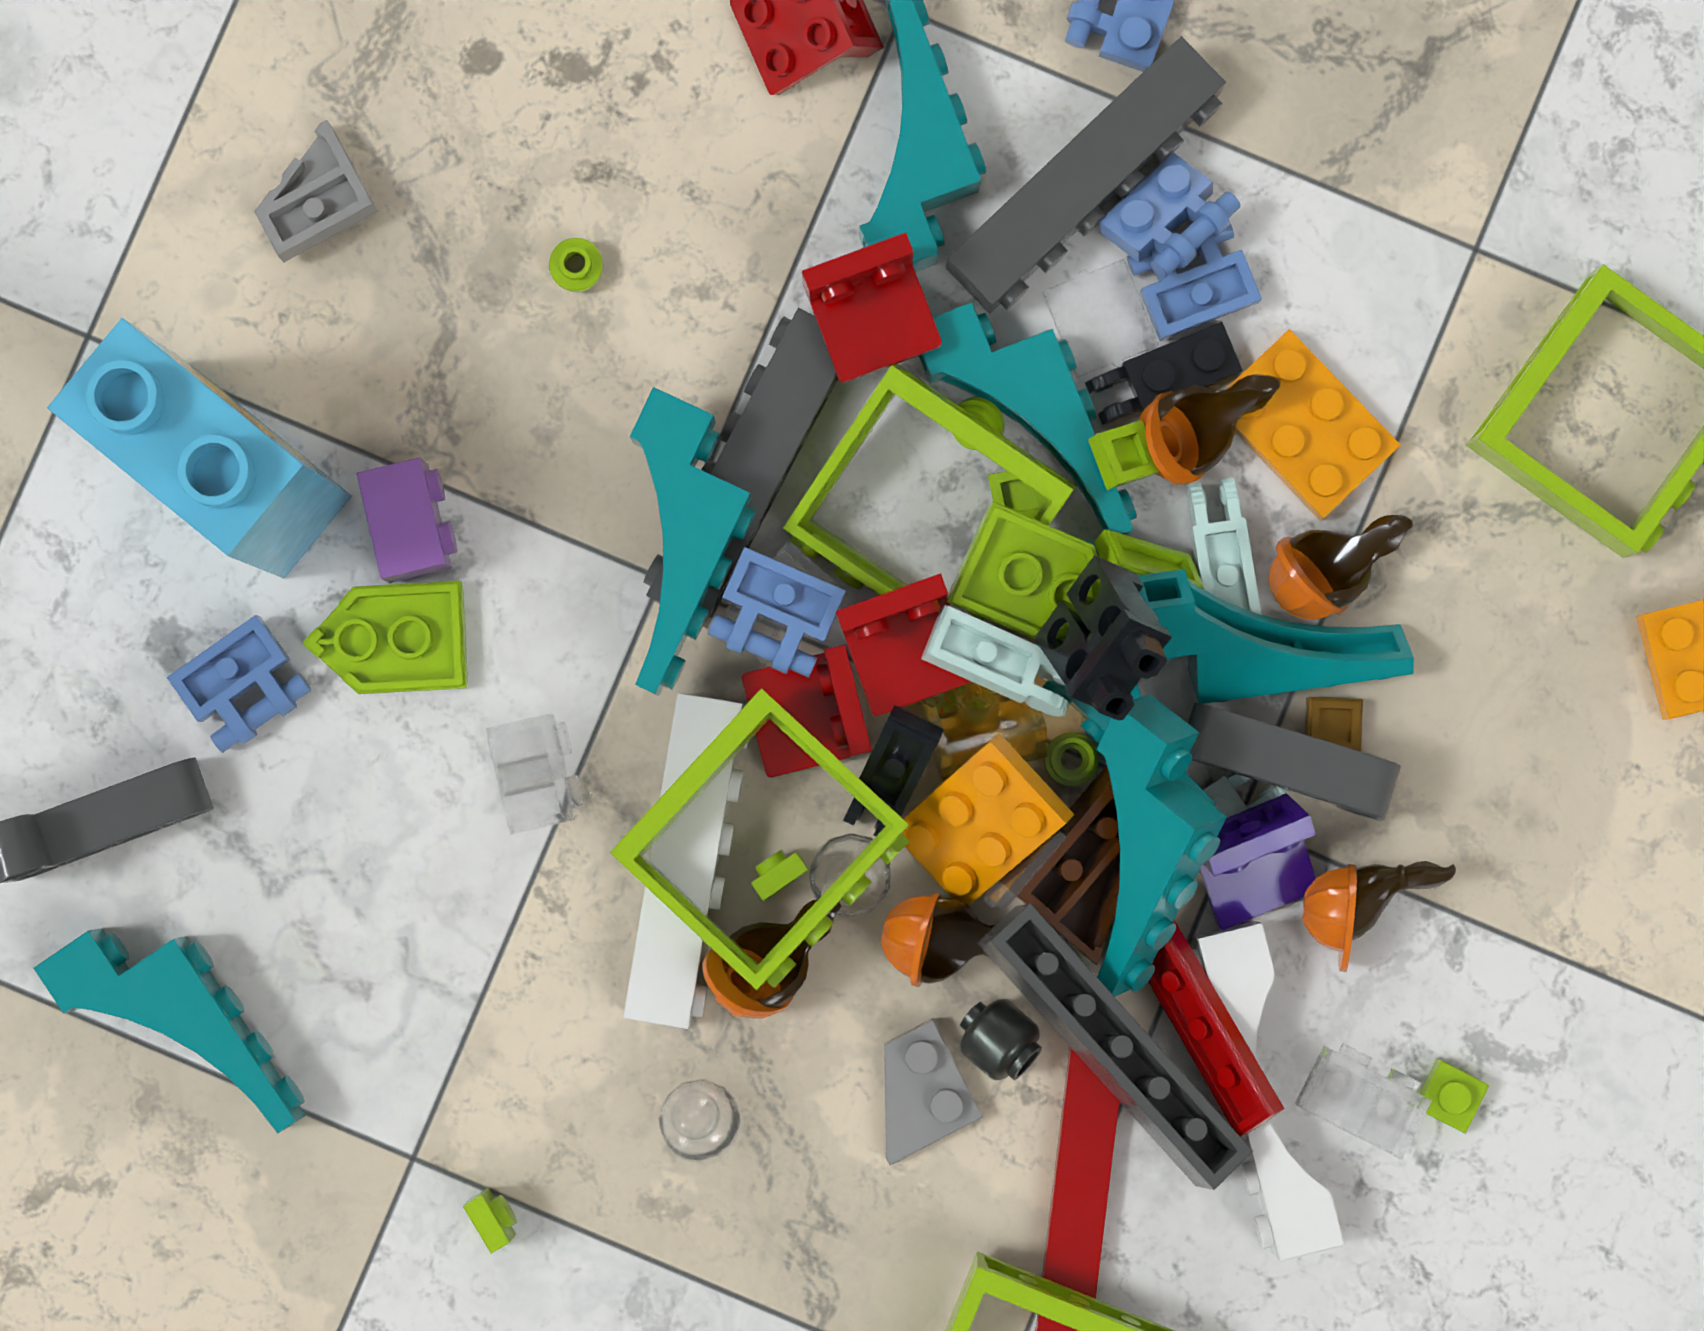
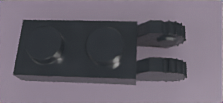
M1220 322L1122 363V367L1100 374L1086 381L1085 385L1089 394L1107 391L1114 385L1126 380L1129 383L1135 398L1121 403H1113L1099 412L1098 416L1102 425L1138 411L1142 413L1153 402L1155 397L1161 393L1174 392L1177 389L1193 384L1210 387L1241 374L1243 370L1224 324Z
M894 705L859 779L901 817L944 729ZM854 797L843 821L854 826L855 822L860 820L866 807ZM879 819L874 826L875 832L873 836L875 837L886 827Z

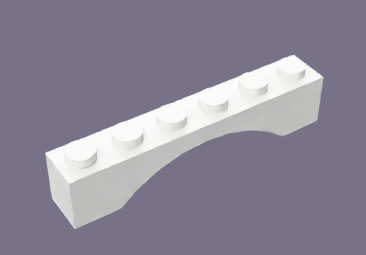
M1251 921L1225 930L1219 929L1192 936L1195 948L1192 951L1256 1059L1257 1030L1265 999L1276 977L1263 924ZM1270 1120L1249 1134L1241 1136L1242 1140L1253 1151L1248 1156V1162L1241 1163L1240 1166L1248 1195L1257 1194L1262 1215L1255 1216L1254 1222L1262 1249L1271 1247L1272 1253L1281 1262L1344 1246L1331 1191L1310 1176L1291 1156L1271 1125Z

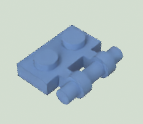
M1078 0V2L1071 4L1066 18L1070 23L1065 38L1067 44L1077 48H1084L1089 33H1096L1105 37L1098 57L1144 72L1154 61L1174 0H1118L1113 16L1102 13L1098 9L1101 0Z
M1173 152L1099 221L1100 233L1138 263L1150 252L1156 250L1159 255L1151 261V267L1158 276L1166 278L1177 267L1185 268L1196 257L1195 250L1210 236H1219L1229 226V218L1241 205L1239 200L1230 192H1225L1215 202H1205L1213 194V182ZM1187 218L1193 222L1181 234L1172 233Z
M1231 223L1219 236H1210L1195 250L1201 257L1203 265L1177 274L1176 270H1174L1166 278H1161L1156 274L1159 282L1141 289L1140 294L1159 341L1253 306L1262 300L1243 250L1224 257L1220 253L1217 244L1234 238ZM1153 250L1140 263L1127 256V262L1133 276L1151 270L1150 263L1159 253Z
M744 547L722 597L724 600L742 607L736 622L716 614L709 628L708 635L727 642L726 648L738 654H742L743 650L773 662L771 668L787 674L788 670H792L809 678L817 657L799 650L800 642L804 634L825 642L836 617L835 611L839 610L846 590ZM758 615L788 627L782 642L752 630Z
M254 615L166 677L197 722H204L218 712L226 725L210 735V738L222 753L238 742L243 745L258 735L256 729L279 713L283 717L297 708L296 701L312 690L300 673L284 684L275 676L273 672L291 659L258 615ZM258 684L266 697L242 712L233 700Z

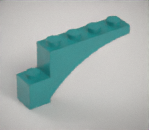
M884 0L895 36L901 71L902 115L900 135L891 172L878 206L870 222L859 225V237L864 248L906 232L914 252L912 264L915 272L938 264V247L945 245L935 215L926 217L924 212L978 193L981 184L979 175L986 173V167L976 142L968 145L961 126L967 124V117L961 99L957 93L949 95L942 76L949 74L942 49L938 43L930 46L923 28L930 24L924 1Z
M972 302L933 317L942 341L941 347L919 356L929 384L940 380L956 386L975 397L991 401L1002 413L1020 424L1040 442L1071 476L1092 508L1102 531L1106 529L1125 535L1131 533L1134 529L1130 521L1137 518L1132 499L1126 488L1119 491L1117 487L1110 490L1106 489L1088 439L1095 435L1090 421L1097 419L1096 411L1087 390L1082 389L1078 391L1070 371L1077 369L1067 340L1057 341L1052 328L992 352L990 345L997 343L992 325L986 313L976 314Z
M653 387L630 434V438L635 445L642 447L646 456L657 494L663 533V578L659 612L650 648L635 685L659 696L663 687L672 690L676 685L686 662L685 659L678 657L687 636L694 640L699 636L709 614V610L702 607V604L710 587L720 590L733 563V560L725 557L734 537L740 540L745 538L755 517L756 510L749 507L752 500L749 492L695 467L698 460L705 463L708 462L718 442L720 433L713 430L716 424L714 415Z
M1185 569L1138 575L1144 586L1139 592L1141 597L1158 616L1159 625L1166 627L1172 636L1163 649L1167 660L1188 656V672L1198 703L1206 704L1263 695H1278L1291 691L1333 687L1369 680H1384L1414 673V656L1401 624L1373 627H1325L1293 623L1256 614L1225 602L1189 581Z
M1151 694L1133 699L1135 705L1124 720L1118 721L1111 718L1096 749L1104 755L1108 767L1117 810L1120 842V883L1115 923L1105 959L1097 976L1114 997L1129 990L1133 992L1140 990L1152 977L1155 971V966L1152 963L1159 949L1173 936L1176 930V924L1173 921L1180 908L1194 895L1198 887V882L1195 881V878L1202 865L1216 852L1220 844V839L1217 835L1227 818L1226 815L1179 778L1192 761L1190 751L1199 732Z
M103 928L88 930L33 968L63 1014L78 1009H87L127 1019L162 1033L197 1053L226 1075L256 1105L277 1134L306 1116L300 1106L305 1103L301 1091L290 1077H280L270 1062L274 1058V1053L269 1043L260 1032H250L240 1017V1014L244 1012L240 1000L228 986L225 985L222 988L219 986L209 971L214 967L213 961L198 941L195 940L191 943L187 936L174 938L129 968L125 962L129 959V954L123 943L114 933L106 934Z

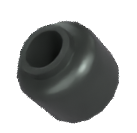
M1007 999L996 1000L988 1006L981 1001L970 1009L960 1023V1027L966 1031L960 1044L961 1052L993 1080H1002L1008 1076L1013 1080L1018 1079L1033 1064L1042 1050V1047L1037 1043L1040 1036L1037 1024Z

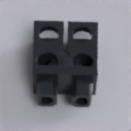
M1094 555L1066 593L1071 603L1061 600L1034 639L1066 685L1065 689L1071 698L1093 706L1099 713L1120 721L1124 720L1135 705L1131 691L1140 679H1149L1157 676L1168 660L1163 649L1172 636L1166 627L1159 625L1158 616L1141 597L1139 592L1144 586L1137 574ZM1100 579V590L1096 599L1087 596L1092 584ZM1068 622V634L1065 641L1057 639L1058 631Z

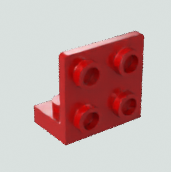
M730 0L732 11L770 95H780L840 57L868 58L884 48L863 0Z
M906 232L802 270V284L837 377L841 383L853 381L941 347L940 335L912 264L914 252Z
M941 573L835 611L870 709L875 716L891 712L894 705L902 708L972 682L921 659L939 611L944 605L950 606V603L947 602L948 591Z
M845 644L824 649V653L813 655L817 657V661L809 678L792 670H788L787 674L771 668V666L746 672L742 675L741 679L747 702L762 688L838 760L872 752ZM770 719L756 733L765 773L768 777L773 778L820 766Z

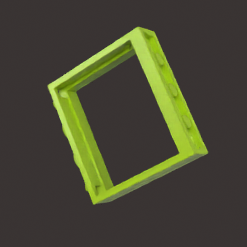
M1603 264L1586 277L1466 446L1620 557L1625 558L1637 554L1640 550L1647 553L1656 544L1665 530V527L1659 523L1671 507L1675 510L1680 508L1695 489L1696 484L1691 481V478L1701 464H1704V425L1631 527L1625 525L1505 439L1605 299L1704 369V336Z
M893 364L783 529L793 535L790 542L801 548L800 552L813 559H816L821 554L837 565L834 570L836 576L858 590H861L863 585H866L877 594L882 595L907 585L813 520L895 395L1046 497V502L1034 518L1038 521L1050 525L1076 485L901 365ZM969 612L968 614L982 621H984L985 619L984 617L976 615L972 612Z
M761 688L609 853L752 987L758 990L766 981L775 988L795 967L796 963L789 957L803 941L813 947L834 924L827 916L841 900L851 906L866 890L872 881L865 874L879 858L888 865L910 842L902 834L909 827V824ZM770 719L886 827L758 964L643 855Z
M978 1251L945 1331H969L983 1295L986 1293L1078 1331H1175Z

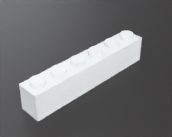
M677 693L660 797L744 708L742 703ZM748 743L743 747V749H747ZM736 756L651 848L649 862L708 917L710 908L721 909L726 878L716 876L719 855L729 856L732 845L734 824L725 823L728 801L738 803L741 791L743 770L734 769ZM647 887L644 890L623 1018L689 1029L692 1016L703 1017L708 986L698 984L701 962L703 963L711 947Z

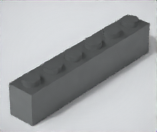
M1181 36L947 258L946 269L989 314L1000 304L1006 310L1011 308L1030 288L1024 281L1039 267L1044 273L1051 270L1067 254L1068 250L1063 244L1077 231L1083 236L1090 233L1107 214L1102 207L1116 194L1121 199L1125 198L1146 178L1140 171L1154 157L1162 163L1184 142V139L1179 134L1192 121L1200 127L1215 114L1223 104L1218 97L1226 81Z
M799 307L792 320L783 316L776 327L769 343L776 350L767 367L758 364L749 378L744 393L751 397L741 415L733 411L728 418L719 437V440L726 443L717 462L709 459L701 469L749 492L752 497L749 507L756 510L755 517L745 538L740 540L734 537L725 557L733 560V563L720 590L710 587L702 604V607L709 610L708 617L703 626L706 629L723 599L724 592L744 547L750 548L838 381L815 316ZM659 554L653 560L643 583L650 586L646 596L660 604L663 578V556Z
M1031 903L1015 906L977 942L1195 1186L1215 1190L1253 1152Z

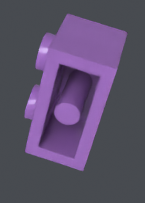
M416 458L356 473L382 580L393 583L453 568L450 554L458 553L451 522L442 523L437 502L445 500V492L438 469L430 470L428 463L421 458Z

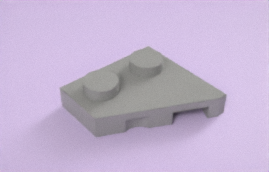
M328 120L319 124L314 131L318 136L301 160L297 158L292 160L283 172L280 184L274 190L268 192L254 211L283 263L378 212Z
M933 1019L884 1043L886 1159L889 1165L910 1156L983 1117Z

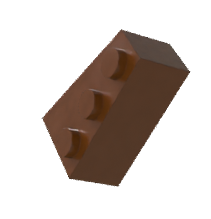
M1107 765L1069 808L1074 813L1073 817L1035 849L1004 884L1024 904L1031 903L1057 933L1096 965L1103 952L1101 946L1112 920L1116 916L1120 883V842L1117 810Z

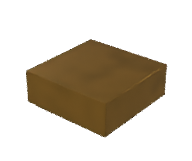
M1306 697L1305 735L1361 752L1363 699Z

